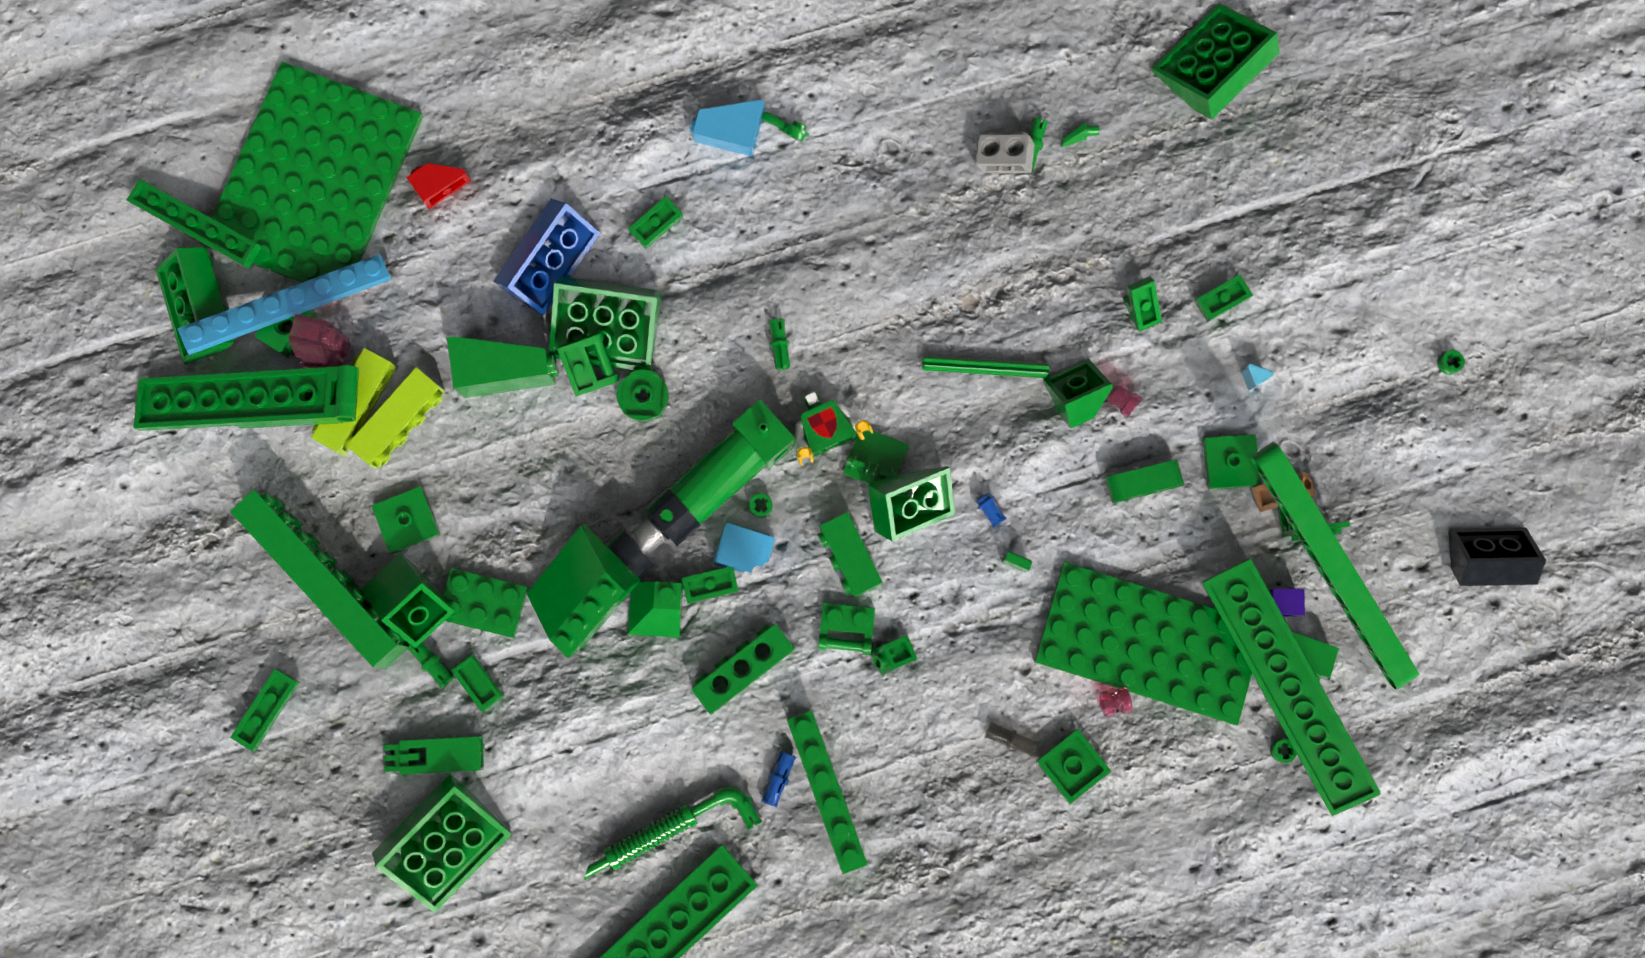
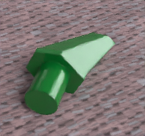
M1083 122L1062 138L1061 148L1087 140V136L1099 135V126H1087V123Z

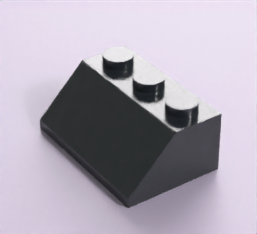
M1526 527L1449 529L1451 570L1460 586L1538 585L1546 559Z

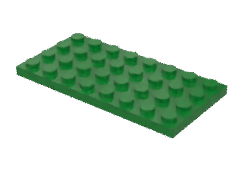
M1064 562L1062 564L1034 663L1238 726L1252 672L1217 609Z

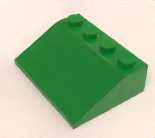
M1219 3L1152 68V72L1193 110L1212 120L1280 53L1278 34Z
M560 276L554 283L549 355H553L554 359L561 360L557 351L559 346L588 337L597 332H602L604 337L602 342L612 367L651 371L662 291ZM593 345L587 346L586 350L591 363L600 365Z
M583 524L527 592V596L549 640L567 658H570L585 647L641 580Z
M449 774L372 852L376 868L435 913L512 833L469 789Z

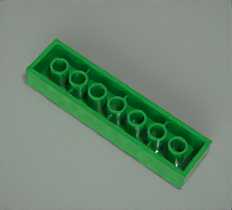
M257 490L251 491L229 512L373 668L387 669L407 650L409 645L401 636L380 620L362 590L359 591L353 585L355 582L353 577L345 570L341 572L335 566L338 563L337 560L329 552L326 551L324 553L318 547L320 542L310 532L306 534L300 528L303 525L302 522L295 515H289L284 511L285 504L276 495L271 496L266 491L264 493Z

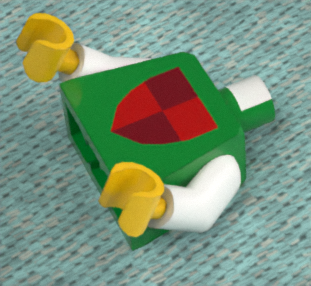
M817 392L805 396L803 400L808 411L800 414V421L796 423L794 432V445L797 451L798 463L803 465L802 459L810 458L811 463H813L814 457L855 439L856 432L861 440L865 439L862 434L863 431L869 430L873 433L870 423L867 420H863L855 411L844 404H836L834 400L822 404Z

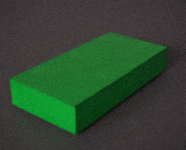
M474 654L469 655L451 669L481 712L486 711L504 697L502 691Z

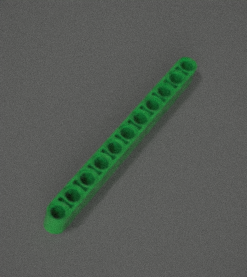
M1272 441L1251 455L1250 460L1389 684L1395 690H1398L1418 677V670L1282 449Z

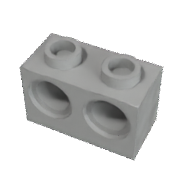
M990 132L988 135H980L976 165L982 173H1031L1035 144L1030 135L1024 132H1014L1013 135ZM998 148L995 154L989 155L992 149ZM1023 148L1021 153L1013 155L1017 149Z

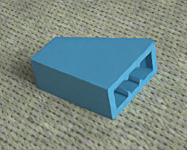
M756 100L700 109L697 118L693 117L690 125V132L693 133L694 142L752 157L762 124V117L765 113V101Z

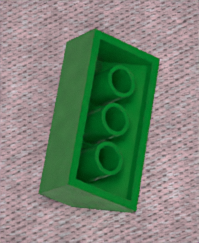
M206 247L176 248L156 268V273L183 364H188L224 352L234 343V339L191 355L187 353L177 328L224 312L227 309L222 302L220 286L215 279L213 262L208 255Z

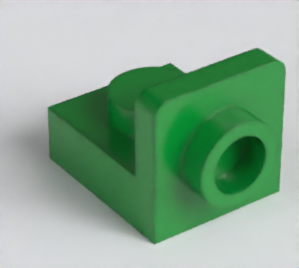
M907 635L871 651L873 664L881 675L918 659Z

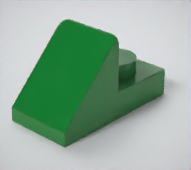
M1149 276L1128 285V295L1123 297V302L1137 330L1140 332L1162 322L1155 280Z

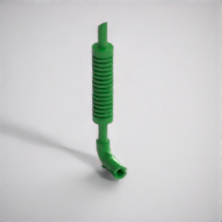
M726 786L713 792L714 795L695 806L690 807L686 802L680 806V809L676 808V812L670 811L671 815L667 813L665 814L666 817H661V820L659 818L656 819V823L653 821L651 822L652 825L647 824V828L645 826L642 827V831L639 829L637 833L633 832L632 835H628V839L624 837L623 841H618V844L614 843L613 846L610 845L605 848L604 853L606 856L587 867L584 880L609 866L617 870L622 867V863L626 865L627 861L631 862L632 858L633 860L637 859V856L640 857L641 853L645 854L646 850L649 852L651 848H656L655 845L660 846V842L663 844L665 839L668 841L670 840L669 837L674 838V834L676 836L679 835V831L681 833L684 832V828L688 830V826L693 827L697 825L696 817L718 804L722 806L730 803L733 809H737L747 830L754 828L749 817L752 818L756 826L762 820L750 801L752 797L748 798L742 790L736 787Z

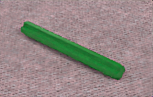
M924 356L922 360V369L924 371L1047 378L1050 369L1047 363L938 356Z

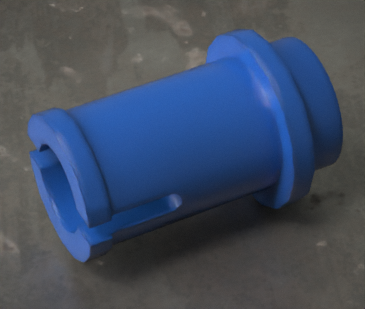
M988 493L976 501L979 505L977 509L981 508L994 528L1006 520L1007 517L1004 516L993 500L995 497H991Z

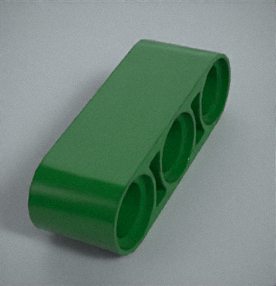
M1178 460L1143 467L1105 478L1112 503L1185 485Z

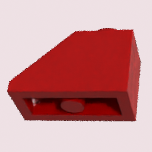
M430 163L414 168L410 175L406 177L428 209L471 182L464 169Z

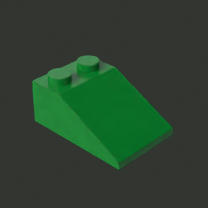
M948 466L893 475L868 485L874 532L892 542L955 514L951 473Z

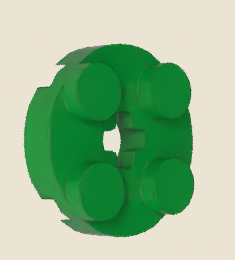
M645 369L629 373L630 375L619 383L616 394L617 402L624 415L638 422H649L661 417L669 402V391L663 379L655 372ZM642 389H645L646 393L650 395V398L646 399L645 402H640V399L636 398V394H640Z

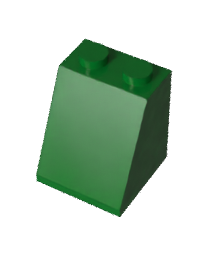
M401 553L361 588L380 620L414 648L418 647L455 612L422 572Z

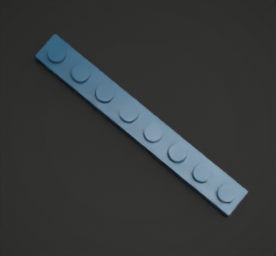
M379 254L177 329L187 353L191 355L390 281L391 278Z

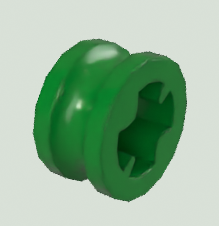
M1449 350L1438 358L1437 365L1442 373L1452 375L1464 367L1465 359L1459 351ZM1454 358L1456 363L1449 366L1447 361Z
M760 493L751 498L749 507L754 516L764 518L772 512L773 504L769 496ZM760 499V502H762V499L767 501V510L765 512H762V510L760 512L755 511L757 507L755 502Z
M1277 739L1270 746V754L1277 762L1289 763L1297 756L1294 747L1288 739ZM1282 743H1284L1285 748H1289V754H1285L1286 758H1283V755L1278 753V748H1282Z

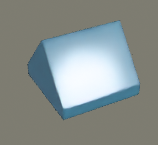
M1251 363L1243 368L1241 372L1249 391L1271 378L1274 374L1271 370Z

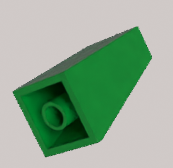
M453 336L447 337L453 389L463 398L556 385L555 377L559 376L557 361H554L553 355L550 356L545 348Z

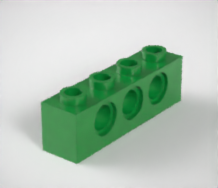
M766 624L756 632L758 638L751 643L748 640L744 641L735 648L736 655L730 659L725 656L714 665L716 670L709 676L703 673L693 681L695 686L691 690L710 715L795 650L776 624L772 627ZM762 643L770 647V654L764 659L758 658L755 654L756 647ZM739 660H746L749 663V671L744 675H738L735 672L734 666ZM718 676H724L728 680V687L721 692L717 691L713 685L715 678Z

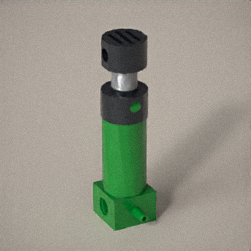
M760 399L732 423L733 430L671 485L665 487L642 507L649 515V519L645 520L644 524L636 528L635 532L633 531L631 535H628L620 528L604 543L638 578L654 565L647 556L655 551L660 544L664 543L666 539H671L676 546L681 544L701 526L702 522L762 469L766 467L769 470L795 447V437Z

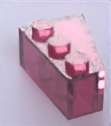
M295 314L289 342L295 356L300 357L303 361L300 363V368L341 366L344 357H347L350 351L349 338L327 320Z

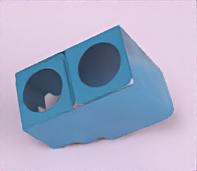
M726 522L713 562L723 567H733L734 570L744 573L746 571L751 573L753 567H762L764 563L769 562L775 538Z

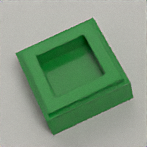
M1009 551L1004 555L1002 563L1026 573L1031 568L1032 560Z

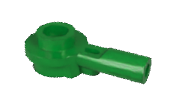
M767 111L763 114V121L778 127V130L800 142H803L805 137L808 138L809 133L806 132L807 127L797 121H793L792 124L786 123L780 117Z

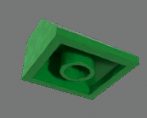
M1090 359L1043 379L1059 415L1070 428L1082 425L1084 422L1093 419L1113 388L1112 383Z
M639 582L630 592L627 635L680 638L683 584Z

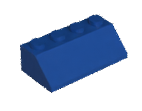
M551 198L493 282L511 296L544 316L553 303L554 283L560 276L571 277L600 235V232L567 203Z

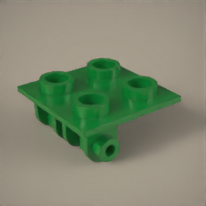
M869 430L863 431L862 434L865 438L863 440L857 435L843 475L867 484H872L889 476L898 475L909 444L875 431L873 433Z

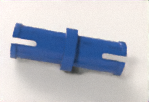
M780 751L773 773H770L768 776L770 780L761 802L773 807L778 806L785 785L789 783L788 776L796 759L795 756Z

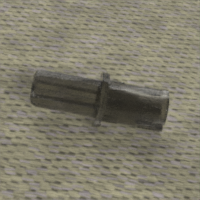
M990 722L987 728L985 738L1005 745L1008 750L1012 748L1032 757L1038 749L1036 741L1017 734L1015 729L1010 731L993 722Z

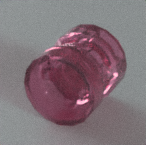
M1121 382L1106 403L1111 407L1120 408V414L1127 418L1142 400V397L1137 393L1131 394L1128 386Z
M1127 687L1118 688L1116 692L1112 693L1109 690L1099 693L1100 705L1105 718L1113 717L1119 712L1122 714L1132 713V700Z

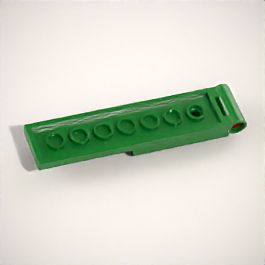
M341 365L337 367L139 378L133 428L138 431L237 426L240 429L354 422L356 421L359 368Z

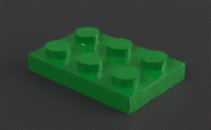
M451 568L443 598L455 612L445 621L515 638L529 587Z

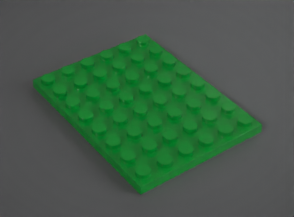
M281 61L211 218L262 246L252 263L253 265L301 283L360 262L420 126L423 115L415 110Z

